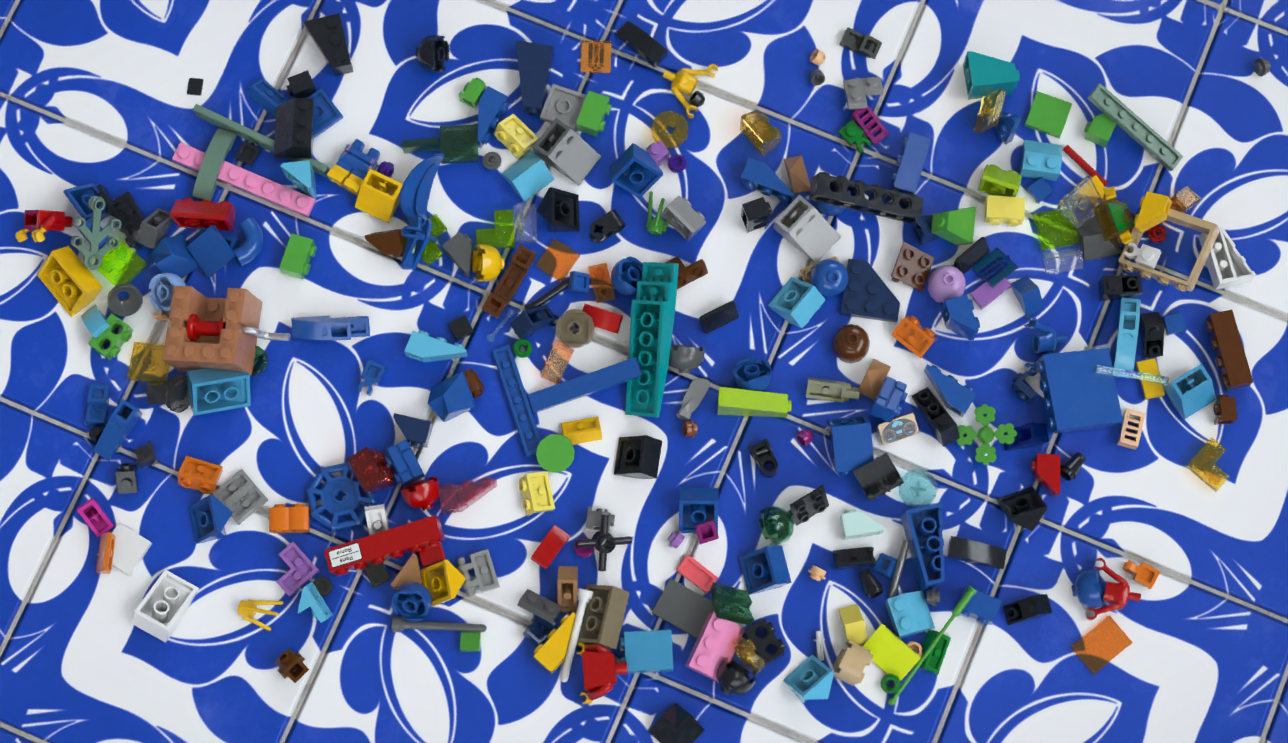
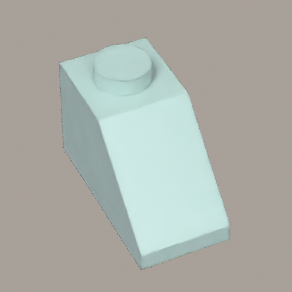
M849 509L845 510L844 514H841L840 519L844 540L878 535L884 532V526L862 511Z

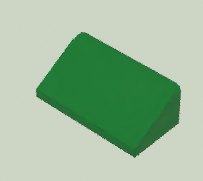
M927 631L922 645V656L939 634L938 631ZM943 634L919 668L938 675L951 638Z

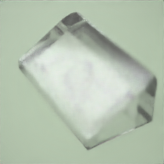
M518 203L513 206L514 242L537 241L536 205Z
M1080 248L1042 253L1046 274L1083 269V257Z

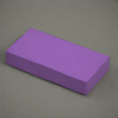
M1000 271L970 294V297L981 309H984L1011 288L1012 285L1006 278L994 287L988 283L1001 273Z

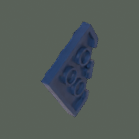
M848 259L847 272L849 278L843 292L840 315L897 323L900 307L898 299L867 261Z

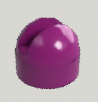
M804 429L797 433L796 437L800 444L806 447L812 442L813 434L811 431Z

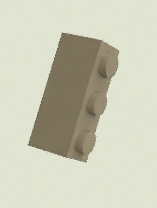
M587 584L586 590L593 591V596L589 603L587 602L577 642L600 644L608 649L616 650L630 592L615 586Z

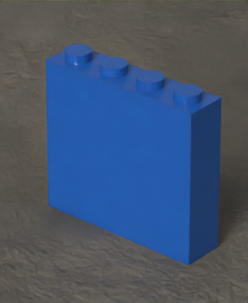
M1109 348L1045 354L1037 359L1036 369L1040 373V389L1044 394L1043 406L1047 410V426L1051 430V434L1116 427L1123 423Z

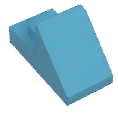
M313 582L303 587L298 614L311 607L313 616L320 623L331 617L333 614Z

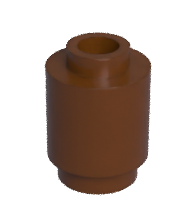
M473 369L464 371L473 399L483 395L485 387L478 374Z

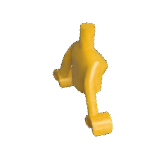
M715 64L709 65L707 70L682 68L676 75L667 70L663 74L664 78L672 81V92L686 108V115L689 119L694 118V115L689 113V111L697 112V107L690 105L680 92L692 95L699 78L694 76L708 75L710 78H714L715 74L710 72V70L718 71V66Z

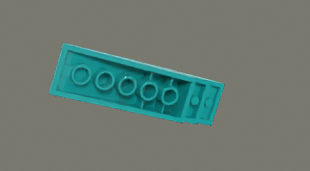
M643 262L642 281H637L636 300H632L628 357V359L637 358L642 376L627 381L625 415L659 417L674 325L679 268L677 263Z

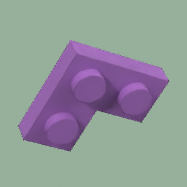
M294 542L278 554L291 569L277 583L291 597L315 576L319 570Z

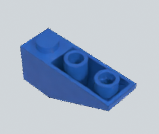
M487 86L479 100V148H482L484 144L489 142L491 131L493 128L496 129L500 122L501 114L506 113L509 107L508 96Z
M748 158L740 178V183L747 189L752 190L754 188L763 195H773L782 202L792 203L794 193L772 169L763 162Z
M927 364L924 372L946 408L963 418L977 394L974 393L971 387L959 384L958 380L953 376H946L941 373L938 367Z
M122 399L111 414L93 451L110 461L143 413Z

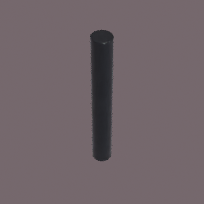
M570 277L524 309L528 310L539 307L567 289Z

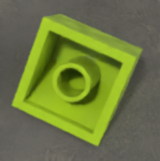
M986 164L977 191L995 196L1016 197L1022 175H1018L1013 170L1006 171L1000 169L999 166L994 164Z

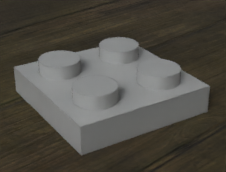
M552 84L540 119L552 123L557 118L575 131L576 122L587 95Z

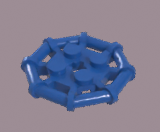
M350 461L333 466L320 467V471L314 480L305 489L311 513L309 516L311 519H315L331 529L332 532L356 526L361 527L366 518L365 507L377 505L372 485L373 477L371 474L368 475L352 465ZM343 471V476L331 478L329 475ZM349 472L360 478V480L355 482L349 479ZM325 477L327 480L326 485L321 490L317 489ZM365 485L367 497H361L359 487ZM342 491L343 494H346V497L343 499V501L336 499V496L339 495L338 492ZM315 495L321 496L322 506L318 508ZM360 503H365L366 505L357 516L354 511L358 509ZM325 510L334 515L332 521L322 515ZM351 514L353 518L339 522V517Z

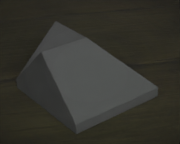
M1095 216L1075 225L1084 262L1121 254L1112 218Z

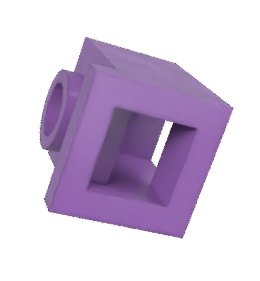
M661 141L658 143L654 142L646 148V151L658 166L669 160V151Z

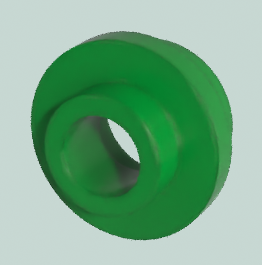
M520 339L515 342L513 351L517 357L526 358L532 353V345L528 340ZM525 346L526 351L521 352L519 348Z
M886 674L881 679V688L886 693H896L901 686L900 679L895 674ZM888 680H892L894 682L893 687L888 685Z

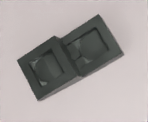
M848 27L839 45L862 56L875 59L883 42L868 34L864 36Z

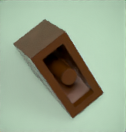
M402 229L364 235L365 240L385 256L393 255V258L403 256L406 237L401 235Z

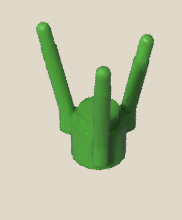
M650 191L646 228H648L647 232L661 236L662 232L666 233L667 226L669 225L667 220L663 223L664 220L660 218L665 199H661L657 215L652 219L653 192Z

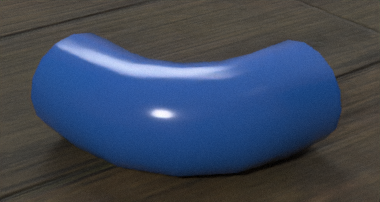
M254 217L244 220L239 225V229L245 238L244 243L232 251L235 253L236 256L234 258L240 267L255 259L263 247V233Z

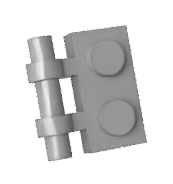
M488 549L470 554L471 563L466 564L464 557L457 559L459 566L457 569L466 578L463 583V589L466 590L468 597L475 595L474 587L479 586L481 593L500 587ZM474 569L477 579L471 580L470 570Z

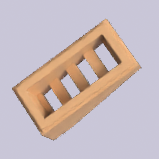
M1126 408L1117 445L1133 450L1138 448L1145 413ZM1129 414L1140 418L1139 420L1129 418ZM1128 422L1135 423V424H1138V426H1137V427L1131 426V425H1128L1127 423H1128ZM1126 428L1136 431V434L1127 432ZM1125 435L1133 437L1134 440H1130L1124 437Z

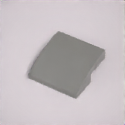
M243 469L212 493L233 512L231 517L238 525L268 501L267 497Z

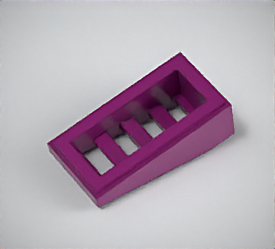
M868 105L867 108H860L852 113L851 119L865 132L866 137L874 146L889 135ZM865 113L866 115L860 119V116ZM870 118L871 121L865 125L864 122ZM875 124L876 127L869 131L868 129ZM880 130L881 133L874 138L873 134Z

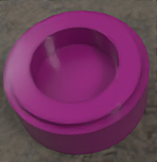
M575 546V552L581 558H588L593 554L594 547L576 548Z

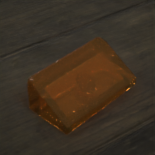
M556 340L540 373L541 377L559 384L574 350Z

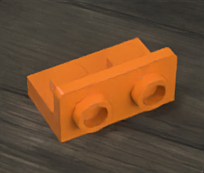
M912 315L911 317L905 316L891 334V336L920 359L937 340L934 336L935 333L928 327H922L920 321Z
M186 456L177 473L178 485L212 495L216 491V484L223 472V466Z

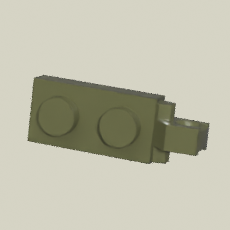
M808 377L805 398L842 403L849 401V398L859 399L860 389L851 387L850 383Z

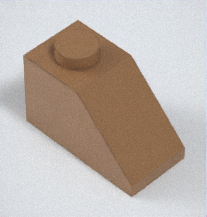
M558 566V605L562 606L560 612H576L578 607V566Z

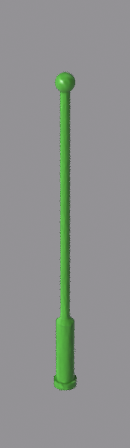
M968 587V590L953 609L949 620L893 698L888 700L889 705L894 706L896 704L898 696L951 622L960 615L972 596L977 593L974 588Z

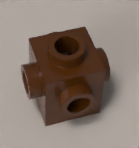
M288 649L275 661L279 666L277 671L285 679L289 677L294 683L310 670L303 663L305 658L298 651L294 654Z

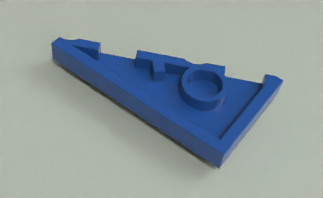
M996 111L989 113L988 117L997 130L998 138L1001 141L1003 140L1005 145L1012 142L1021 117L1016 114L1011 116L1010 113H996Z

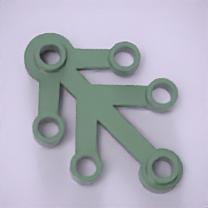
M92 196L88 201L89 208L93 210L91 231L86 226L84 218L75 217L72 221L73 226L78 228L90 242V251L84 245V239L80 236H73L71 245L84 256L83 263L87 269L97 270L102 264V257L111 249L118 248L120 242L115 237H109L106 244L99 250L98 244L113 230L120 229L121 221L111 218L108 224L100 231L101 211L105 208V200L99 196ZM81 220V224L77 226V221ZM114 221L117 222V224H116L115 227H113V222H114ZM77 239L80 240L78 245L75 244ZM115 240V244L111 246V241ZM93 258L96 259L94 264H92Z

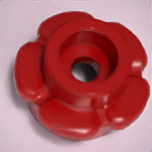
M1156 225L1148 230V236L1152 242L1157 243L1165 240L1167 232L1164 227Z

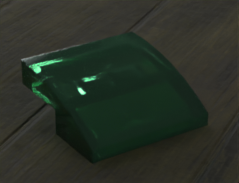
M713 582L711 594L716 617L751 626L754 618L749 610L752 600L748 592Z

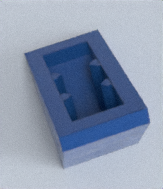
M1028 276L1010 283L1012 285L1011 289L1025 315L1032 316L1045 309L1039 287Z

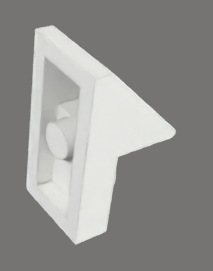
M384 504L365 507L369 535L389 530L388 514L385 511Z

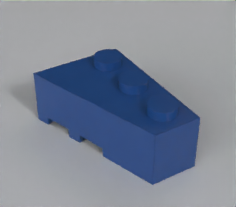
M911 132L909 136L905 135L902 144L905 147L904 154H899L897 164L900 167L898 172L894 171L891 182L894 183L893 187L915 194L932 141L931 138Z

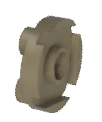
M578 309L568 310L558 319L556 334L566 346L580 348L591 342L594 334L593 319L584 311ZM575 323H577V326L579 327V331H577L576 334H574V331L571 330V327H574Z

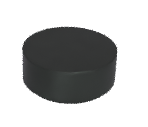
M319 577L313 582L321 597H327L331 594L333 585L328 578Z

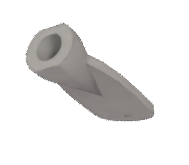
M696 378L691 382L684 396L682 407L676 414L679 419L689 421L691 414L700 405L710 387V382L707 379Z

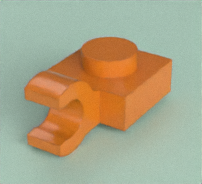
M1129 560L1125 562L1122 568L1134 574L1133 580L1148 589H1152L1160 571L1144 562L1138 566Z

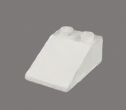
M164 570L134 611L132 624L166 643L177 628L199 588Z

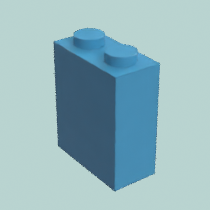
M672 630L624 632V637H620L621 649H625V657H621V662H627L628 674L673 672Z

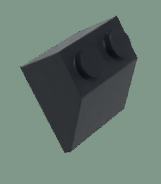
M647 435L619 437L614 475L637 479H657L662 441Z

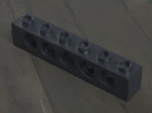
M819 172L811 178L809 200L914 224L916 217L921 216L923 198L917 197L914 193L905 194L897 189H884L881 185H867L864 181L847 180L844 176L834 177L830 176L827 172ZM829 185L833 187L834 192L830 190Z

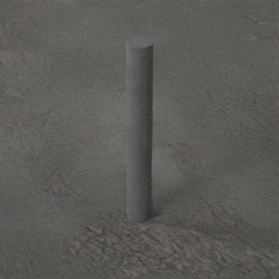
M904 540L902 541L887 595L889 598L896 596L910 542Z

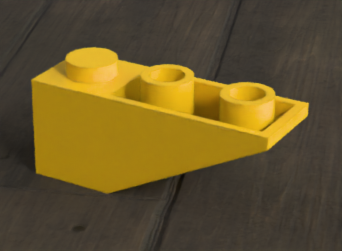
M574 612L571 615L566 614L560 621L562 625L557 630L554 628L548 634V641L544 645L542 643L539 644L534 650V659L551 674L565 660L576 616Z

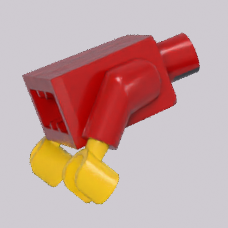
M25 210L24 229L17 231L15 237L18 242H23L28 239L26 232L29 231L34 242H42L45 240L44 232L47 233L49 230L64 231L65 227L71 228L73 218L65 216V212Z
M578 643V646L583 647L582 651L577 652V654L582 655L584 689L589 691L580 693V696H586V701L582 702V704H591L593 700L603 697L613 689L614 685L617 684V675L628 674L627 662L616 663L615 655L612 654L611 650L600 644Z

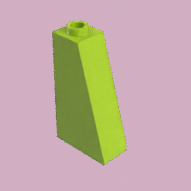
M719 387L717 415L787 418V413L791 412V400H788V394Z

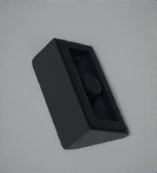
M981 237L955 259L953 266L958 268L963 275L989 254L990 250L986 239Z
M730 301L700 316L699 323L706 334L738 319L739 315L734 301Z

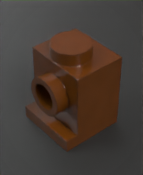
M1227 394L1218 395L1216 404L1213 406L1214 415H1217L1214 425L1234 424L1238 420L1235 397H1229Z

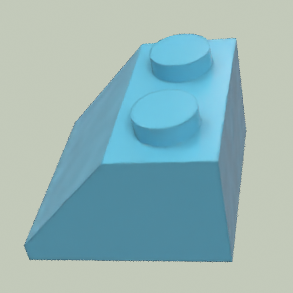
M1024 140L1019 175L1036 179L1042 177L1044 180L1057 181L1062 163L1061 145Z
M791 277L768 306L790 324L803 328L826 299L814 285Z
M923 591L905 593L886 600L885 605L898 638L902 639L935 628Z

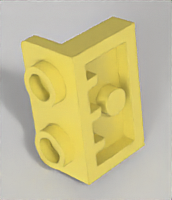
M514 113L499 122L494 132V136L518 159L539 140Z
M547 472L525 474L519 479L518 486L523 497L522 505L527 516L555 509Z

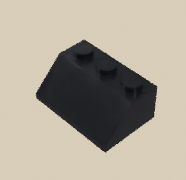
M294 98L276 107L274 158L312 159L314 99Z

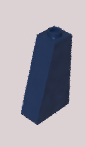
M517 40L516 47L523 111L531 116L541 115L554 57V47Z

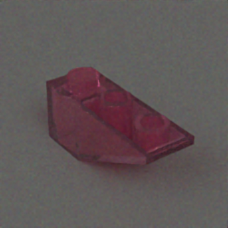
M488 477L481 479V482L473 483L470 480L462 482V485H443V488H439L443 515L463 512L498 486L497 480Z

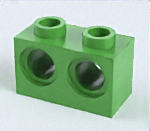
M112 313L106 319L110 327L98 337H92L88 343L92 349L109 361L120 353V347L124 342L126 343L130 340L133 332L128 324ZM122 327V331L119 334H114L116 328ZM106 342H110L109 348L102 349Z

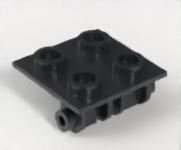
M887 452L853 470L869 501H874L875 498L885 495L886 492H891L890 490L897 486L900 487L904 483Z
M821 485L790 504L791 509L788 512L794 518L796 526L807 522L812 516L823 512L829 507L824 486Z

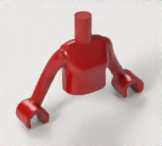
M1103 558L1096 559V561L1103 562V567H1095V569L1103 570L1119 583L1106 582L1103 601L1114 604L1098 609H1087L1095 613L1094 617H1086L1090 621L1095 620L1099 614L1124 608L1128 600L1140 601L1141 594L1130 592L1128 582L1106 566Z

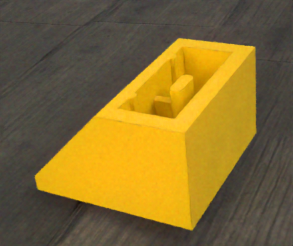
M369 169L361 184L355 208L389 223L399 205L400 191L403 184Z

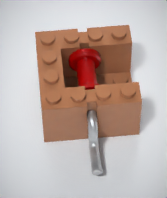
M174 286L169 319L172 323L171 326H167L162 360L180 372L209 368L249 372L250 376H252L257 337L265 340L290 341V334L270 333L259 329L263 302L247 289L228 288L226 298H207L192 286Z

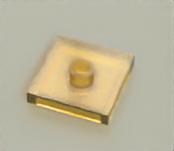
M999 89L982 98L974 132L981 133L998 124L1006 95L1005 90Z
M134 342L127 379L141 382L167 381L170 365L162 360L164 345Z

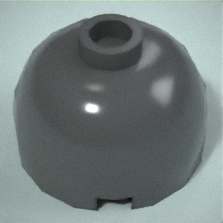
M673 345L670 349L669 364L673 368L679 369V373H690V370L697 369L702 364L705 347Z

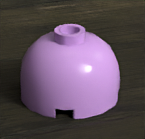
M951 265L938 267L931 273L928 280V292L939 303L962 296L966 288V280L963 273Z

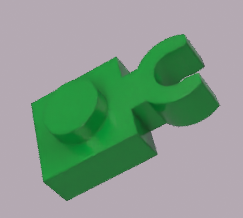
M853 120L838 131V134L850 147L853 144L856 145V149L860 154L864 152L860 145L865 144L868 148L871 146V142L868 139L862 138L865 132Z

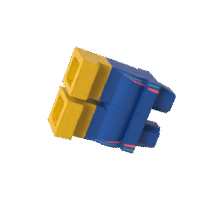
M358 139L351 146L347 144L337 163L327 173L330 181L343 188L345 187L346 190L357 196L369 169L375 171L378 168L377 161L380 157V152L372 147L367 155L362 153L366 145Z

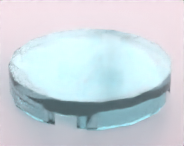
M917 469L907 472L902 477L904 483L898 487L900 498L906 505L918 508L932 503L937 494V483L931 474Z

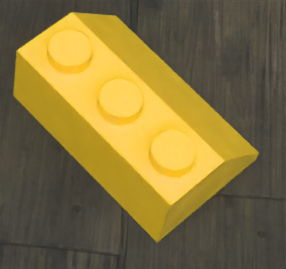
M69 246L53 250L37 274L71 317L93 302L103 288Z

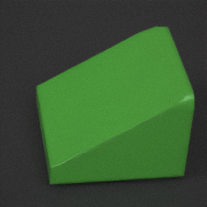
M461 632L460 652H480L481 632Z

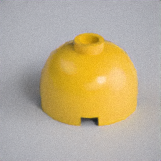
M477 244L475 247L478 250L473 251L472 272H476L477 277H474V280L476 282L492 281L497 278L501 269H504V258H501L500 252L495 247L487 244Z

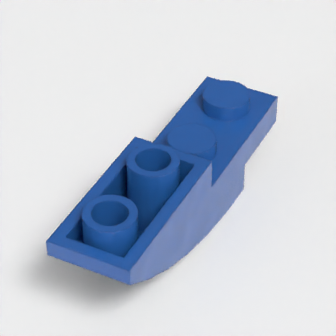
M330 315L291 318L292 337L351 340V337L370 336L369 316L330 318Z

